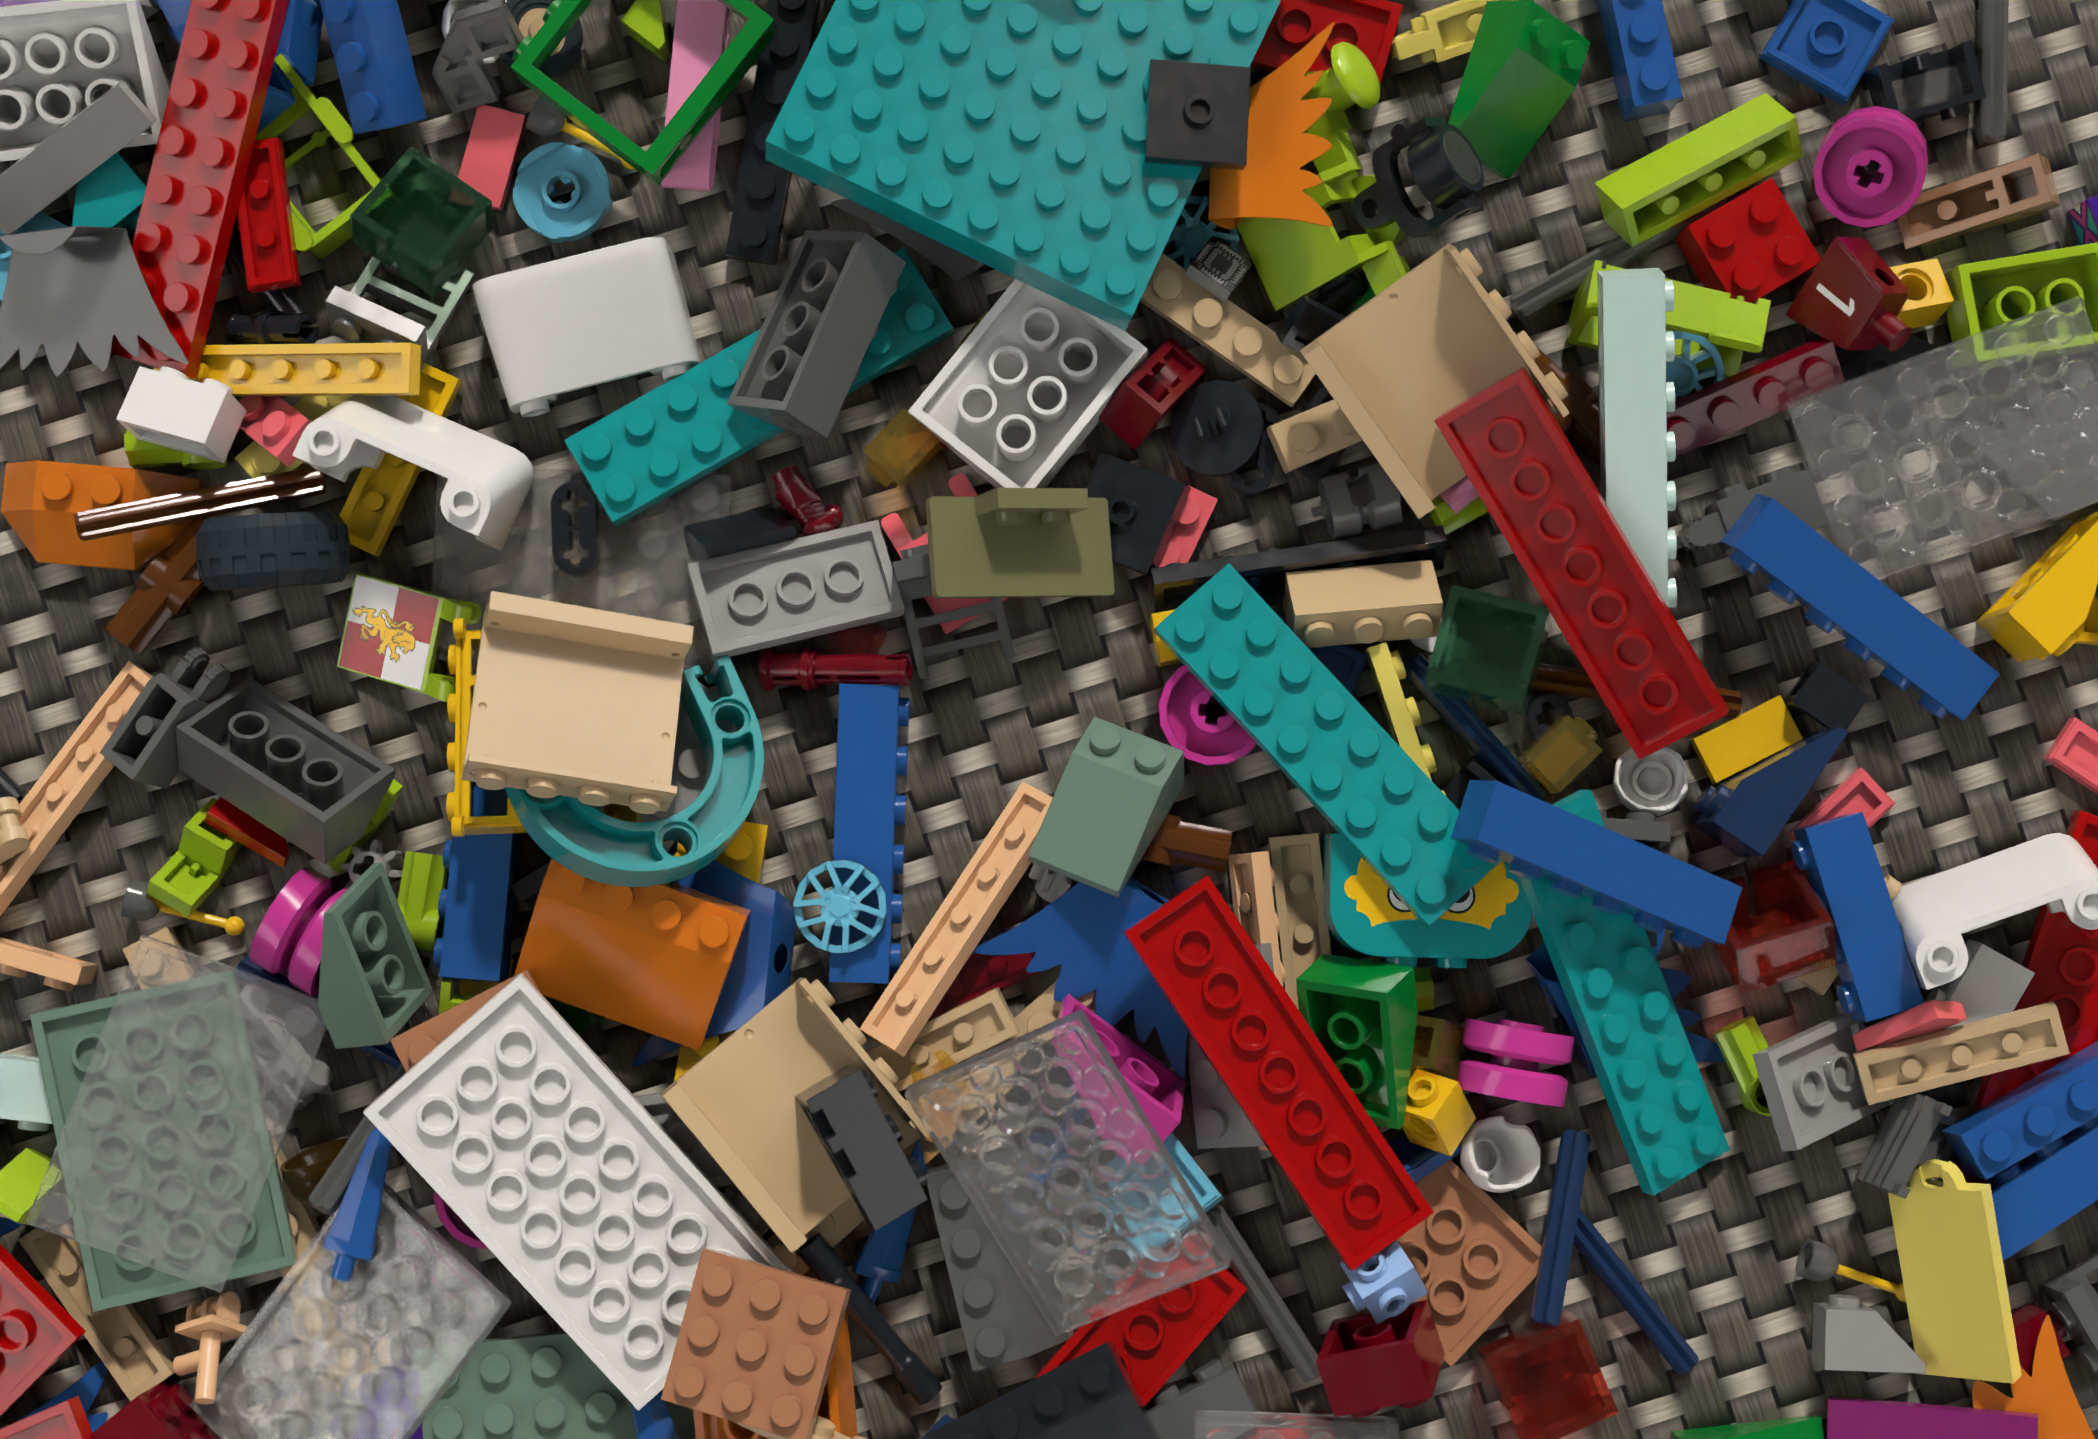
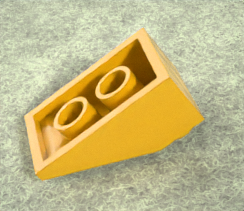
M2098 512L2078 518L1976 621L2018 663L2036 658L2041 661L2052 654L2058 657L2078 640L2079 635L2075 630L2087 619L2098 584Z

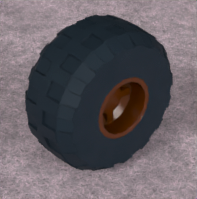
M328 511L268 513L205 519L196 533V559L199 578L202 579L209 590L275 588L343 582L348 570L351 569L350 540L347 524L344 523L337 512Z

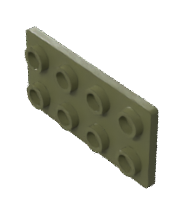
M995 488L975 497L933 496L925 502L931 586L934 598L1107 597L1115 592L1108 501L1106 498H1088L1086 488Z

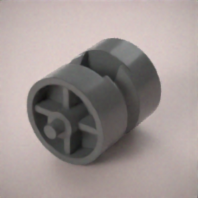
M1380 463L1359 468L1355 477H1351L1347 472H1341L1318 478L1320 506L1311 508L1313 517L1322 515L1323 519L1326 520L1333 540L1360 534L1363 525L1366 524L1376 530L1402 522L1401 493Z

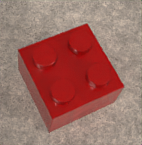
M1772 177L1691 223L1675 238L1703 287L1731 293L1730 298L1736 299L1737 296H1743L1745 302L1755 304L1758 298L1765 299L1805 276L1821 260Z

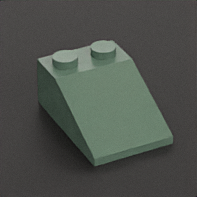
M1094 716L1070 756L1029 852V861L1119 897L1184 787V751Z
M382 862L373 863L324 913L318 1008L336 1049L387 1044L433 992Z

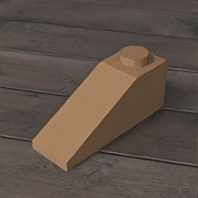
M2038 153L1923 192L1908 212L1897 218L1905 249L1909 250L2023 219L2059 207L2061 203L2049 161Z

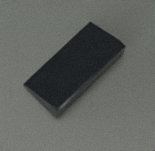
M773 508L739 513L692 523L683 527L690 561L693 560L694 562L792 540L797 535L796 528Z

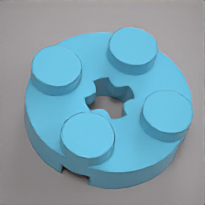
M564 142L547 143L530 152L522 160L517 170L519 174L515 181V188L513 187V201L516 210L532 231L553 243L575 241L590 235L603 223L605 217L612 210V185L609 175L601 161L590 150L583 147L566 145ZM558 181H562L566 186L572 183L575 185V190L571 193L572 199L567 203H563L561 200L553 202L550 199L556 193L553 185Z

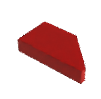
M222 797L207 811L205 822L280 867L284 868L287 864L290 853L286 839Z

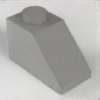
M1832 1294L1829 1295V1303L1813 1302L1812 1362L1824 1370L1925 1374V1363L1877 1311L1860 1304V1297Z

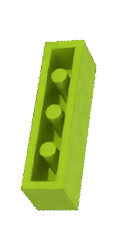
M1765 92L1595 182L1604 221L1633 248L1804 157L1796 117Z

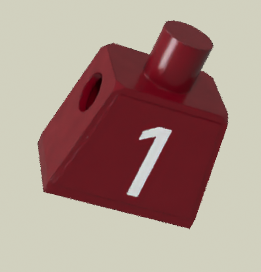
M1835 237L1786 313L1790 319L1849 351L1871 350L1880 342L1889 351L1894 352L1907 342L1912 332V329L1897 317V314L1909 298V290L1863 237Z

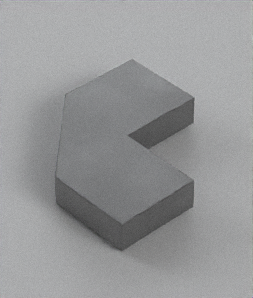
M491 0L457 11L435 61L432 73L453 114L498 101L500 91L483 59L515 50L524 40L505 0Z

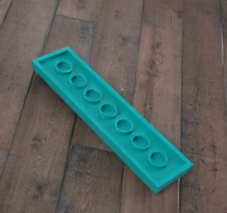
M905 248L895 252L897 256L906 261L899 277L897 290L889 299L880 319L878 332L867 348L859 366L858 377L850 386L847 395L954 334L953 326ZM761 329L564 440L615 527L785 430L727 405Z
M1230 563L1155 627L1154 633L1426 928L1433 924L1502 861L1498 859L1497 863H1490L1474 858L1467 854L1468 845L1451 839L1459 814L1457 807Z
M1578 790L1552 804L1605 827L1591 790ZM1518 876L1527 900L1532 907L1536 923L1641 1190L1645 1194L1654 1196L1729 1151L1730 1148L1646 930L1632 924L1634 915L1622 911L1621 915L1600 911L1591 906L1593 898L1581 894L1580 898H1573L1557 893L1550 889L1552 881L1541 876L1539 881Z

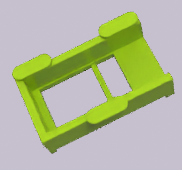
M280 53L275 57L274 61L295 88L290 90L297 102L256 134L255 140L275 138L312 110L326 129L322 132H315L308 143L285 159L286 170L317 146H324L327 138L332 135L373 188L317 232L313 230L290 200L296 249L301 252L310 250L323 260L391 208L398 200L352 143L354 138L353 129L333 103L325 97L317 98L310 87L304 85V82Z
M1594 261L1573 299L1565 339L1566 343L1598 350L1597 271L1626 269L1606 265L1603 269L1601 268L1603 261ZM1672 280L1674 285V310L1665 312L1666 330H1677L1705 337L1715 346L1722 358L1725 372L1724 379L1738 374L1743 351L1757 353L1763 349L1771 300L1758 298L1755 304L1745 302L1743 296H1737L1736 299L1730 298L1731 293ZM1674 339L1675 355L1681 354L1683 339ZM1691 340L1690 355L1706 349L1701 344ZM1709 357L1695 366L1698 371L1713 367L1715 363L1712 357Z

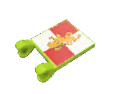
M356 572L337 667L423 692L437 700L447 702L448 695L455 693L456 677L433 673L443 620L453 623L454 618H465L466 625L470 623L476 624L480 620L481 606L477 603L448 598L362 572Z

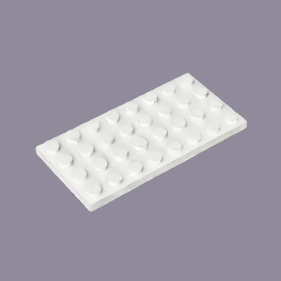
M522 972L363 1111L365 1116L638 1411L664 1389L703 1248L714 1249L791 1272L788 1265Z

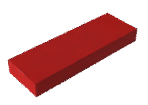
M278 137L255 140L237 211L247 289L255 293L301 286L282 141Z

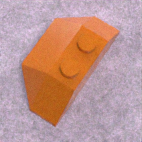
M39 460L6 463L1 513L39 563L139 571L153 561L161 552L167 551L192 520L83 541L80 540L74 521L75 514L81 511L200 489L202 481L135 468Z

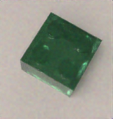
M411 146L350 215L353 243L389 268L396 261L397 273L431 297H434L493 229L492 201Z
M1452 585L1425 677L1428 690L1469 702L1473 701L1474 694L1477 693L1480 696L1482 705L1525 716L1551 625L1550 609Z

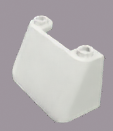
M662 237L637 239L493 275L473 284L477 307L509 409L514 414L520 412L521 417H533L549 412V404L557 400L558 394L646 372H651L653 375H662L663 380L668 382L701 363L676 258L666 239Z
M352 396L309 423L303 431L292 456L344 483L349 473L357 468L369 467L378 470L386 452L448 478L440 500L441 512L446 520L457 528L476 536L475 539L501 551L530 489L534 476L533 466L528 457L517 449L395 396Z
M2053 833L1902 886L1897 896L1893 899L1892 905L1919 988L1929 990L1951 982L1963 974L1967 968L1969 957L1967 947L1961 935L1962 933L2047 904L2050 913L2065 912L2071 922L2080 928L2088 930L2098 929V868L2077 840L2066 834Z

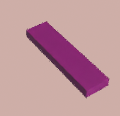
M1828 1396L1827 1439H2038V1414Z

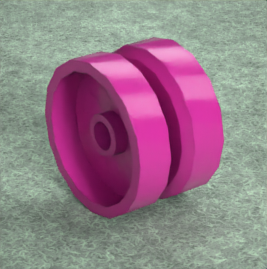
M1880 106L1856 109L1837 120L1822 140L1813 169L1815 192L1825 209L1843 223L1864 228L1886 225L1906 214L1920 197L1929 162L1926 140L1916 123L1898 110ZM1870 160L1879 163V168L1876 171H1868L1863 166H1867Z
M1183 665L1165 683L1159 701L1160 726L1169 744L1184 751L1186 759L1206 766L1229 765L1247 756L1257 743L1225 709L1224 715L1218 717L1217 722L1207 719V716H1205L1206 707L1211 703H1220Z
M310 867L300 869L282 888L264 916L251 945L250 961L272 974L279 973L289 967L288 979L290 984L311 996L317 995L319 993L324 913L348 888L332 895L330 878Z
M1465 1018L1462 1043L1470 1050L1492 1055L1491 1061L1465 1059L1458 1062L1455 1081L1459 1082L1462 1090L1529 1103L1558 1107L1565 1106L1568 1081L1562 1075L1538 1070L1539 1062L1553 1065H1565L1572 1062L1575 1043L1574 1036L1544 1031V1026L1498 1018V1022Z

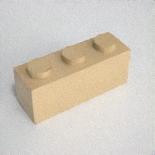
M1432 560L1286 572L1283 607L1287 626L1308 648H1320L1324 646L1439 637L1443 600Z

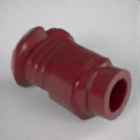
M796 465L786 467L772 476L771 481L775 486L776 492L775 499L790 515H794V518L802 527L801 535L804 537L836 530L842 526L844 517L841 509L833 503L823 506L822 499L800 473Z

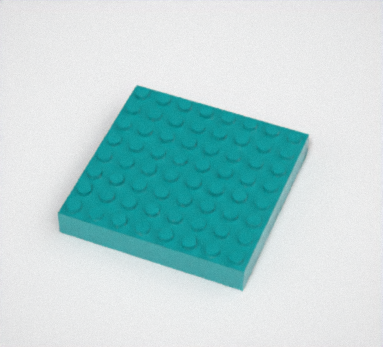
M835 0L766 139V160L1126 331L1202 167L1144 162L1148 66L1150 60L1250 67L1281 0Z

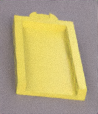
M1927 1160L1913 1171L1905 1187L1910 1189V1192L1906 1199L1888 1193L1915 1353L1925 1363V1375L2014 1384L2022 1374L1991 1185L1966 1183L1961 1170L1951 1161ZM1932 1177L1940 1178V1179H1942L1943 1181L1935 1180V1179H1933Z

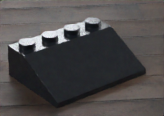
M1113 1341L1106 1342L926 1434L927 1439H1160Z

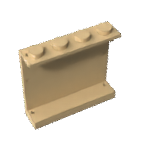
M1450 243L1300 350L1418 519L1436 508L1431 502L1432 499L1466 476L1465 471L1434 422L1438 416L1522 367L1526 369L1552 414L1558 412L1561 416L1565 417L1570 413L1562 402L1564 398L1569 396L1564 386L1552 371L1544 376L1534 362V359L1541 354L1524 330L1516 335L1506 321V318L1513 313L1496 289L1488 294L1477 279L1484 271L1468 248L1459 253L1457 248Z
M491 591L483 616L461 780L477 782L476 785L487 790H500L504 787L524 789L528 794L538 798H553L557 795L578 798L581 803L590 806H605L613 803L630 806L632 811L641 814H655L656 811L667 812L677 794V786L671 785L683 663L692 645L694 626Z
M806 978L796 980L660 1093L791 1253L807 1241L805 1235L851 1197L795 1097L797 1094L845 1066L855 1067L861 1071L864 1070L874 1084L879 1095L875 1099L884 1116L889 1114L902 1134L903 1140L899 1142V1145L903 1151L921 1136L928 1138L933 1134L924 1124L931 1117L912 1095L906 1100L893 1086L899 1078L882 1057H878L875 1061L870 1058L861 1047L867 1042L864 1034L850 1018H847L844 1022L838 1019L829 1008L836 1001L818 979L810 984Z

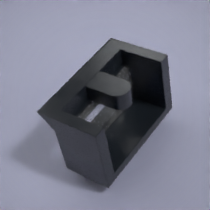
M1972 40L1962 42L1951 49L1933 54H1930V52L1923 53L1889 66L1887 63L1881 64L1862 74L1864 81L1869 87L1873 107L1880 106L1898 110L1915 122L1918 128L1925 126L1923 117L1939 112L1942 121L1970 114L1969 104L1986 98Z

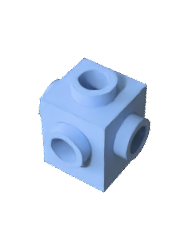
M1397 1240L1353 1271L1349 1270L1344 1262L1340 1263L1350 1280L1342 1288L1357 1312L1359 1313L1367 1308L1377 1325L1389 1317L1401 1314L1410 1304L1428 1294L1415 1267Z

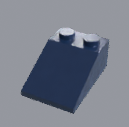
M1842 727L1813 732L1802 740L1720 782L1716 788L1709 785L1693 807L1698 814L1691 824L1738 857L1764 856L1849 732Z

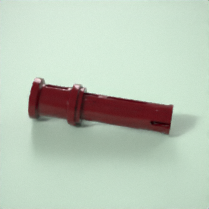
M769 647L761 651L759 677L764 690H774L776 686H802L804 691H813L815 688H819L820 684H891L909 686L912 679V660L910 654L832 655L821 654L814 647H804L802 652H776L774 647Z

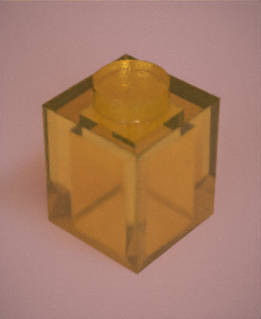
M903 408L863 450L865 457L870 461L865 469L885 488L892 482L902 490L939 452L941 446L939 441Z
M1569 715L1559 717L1517 759L1551 794L1561 792L1603 750L1594 742L1599 737L1586 721L1578 716L1573 720Z
M1417 1015L1411 1071L1415 1072L1416 1069H1420L1442 1077L1456 1079L1458 1062L1462 1061L1465 1045L1462 1043L1464 1029L1444 1019Z

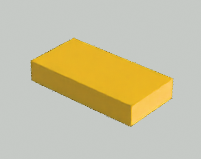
M1781 695L1691 739L1690 742L1712 784L1802 740L1803 737Z

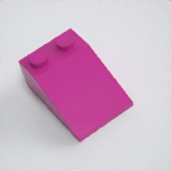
M1068 993L1062 1000L1053 1041L1102 1135L1107 1138L1110 1147L1119 1155L1125 1158L1132 1157L1144 1165L1181 1122L1186 1080Z

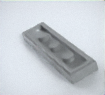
M122 80L0 174V230L5 235L13 233L154 124L157 120L155 116Z

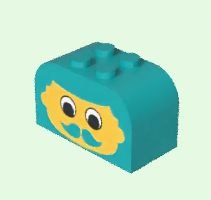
M1340 834L1322 835L1321 862L1324 881V915L1331 936L1349 950L1372 956H1381L1382 963L1417 967V957L1430 958V966H1437L1439 968H1467V958L1488 959L1507 953L1522 940L1529 928L1532 918V907L1527 900L1519 877L1509 872L1511 864L1502 860L1433 924L1426 928Z

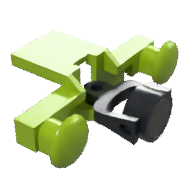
M1340 42L1332 47V67L1323 71L1316 85L1301 98V100L1315 98L1332 99V103L1325 113L1304 132L1327 139L1332 144V147L1323 155L1313 160L1319 172L1317 176L1322 180V183L1305 189L1303 192L1317 202L1327 215L1328 213L1325 208L1335 203L1352 202L1354 219L1364 228L1366 234L1347 236L1340 240L1334 226H1321L1302 221L1276 218L1242 219L1237 228L1275 311L1291 307L1298 303L1303 295L1308 297L1361 266L1375 296L1410 272L1404 256L1399 257L1395 246L1404 238L1405 234L1411 238L1426 237L1483 206L1479 197L1466 199L1483 188L1484 174L1479 157L1467 137L1454 125L1447 124L1442 116L1425 117L1417 123L1395 125L1391 130L1392 139L1373 152L1372 165L1374 174L1358 176L1357 172L1362 171L1363 166L1347 134V131L1352 127L1344 110L1355 103L1367 110L1374 108L1380 98V83L1368 57L1357 46L1347 42ZM1317 71L1307 72L1304 76H1307ZM1407 146H1409L1407 151L1408 166L1419 190L1430 203L1437 208L1444 209V211L1429 220L1423 217L1415 208L1401 180L1398 154Z

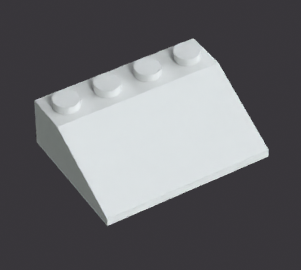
M57 0L0 7V162L21 159L121 80L157 119L152 126L123 148L157 144L169 95V87L139 0Z
M1015 279L908 410V413L995 488H1046L1100 421L1098 418L1122 384L1148 359V349L1126 331Z

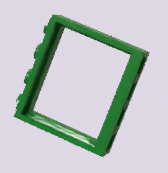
M554 0L547 8L543 16V22L545 23L533 38L531 36L526 37L516 48L512 57L515 62L512 64L511 69L519 81L657 186L665 179L778 33L775 20L750 0H718L747 23L648 150L645 151L539 70L593 1Z

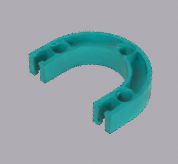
M729 655L715 659L710 674L704 677L708 685L716 683L721 698L715 702L708 700L697 680L698 677L703 675L700 665L685 669L682 673L680 699L700 741L706 761L705 786L698 798L686 809L669 818L638 823L610 817L590 805L581 803L575 797L557 795L547 800H539L528 794L524 789L505 787L521 824L545 853L567 869L583 877L601 883L626 887L654 886L682 879L702 869L722 854L741 830L756 800L761 785L764 765L763 739L760 726ZM721 719L729 720L734 723L738 731L734 733L724 732L716 725V721ZM671 840L683 845L686 855L672 856L665 851L662 843Z

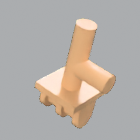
M228 1291L222 1293L219 1297L212 1296L206 1298L203 1302L196 1301L189 1304L186 1310L185 1322L175 1325V1333L200 1341L199 1350L177 1356L173 1360V1370L177 1375L183 1376L197 1372L195 1403H215L221 1342L248 1334V1326L239 1324L241 1302L235 1292Z

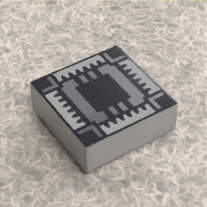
M1212 236L1190 264L1185 276L1226 302L1247 274L1252 262Z

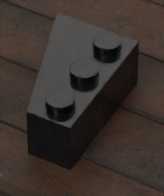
M845 1066L795 1097L867 1225L876 1231L928 1200L922 1189L923 1186L928 1184V1181L917 1161L913 1157L907 1160L899 1145V1142L903 1140L902 1134L889 1114L884 1116L875 1099L879 1096L867 1073L855 1067Z

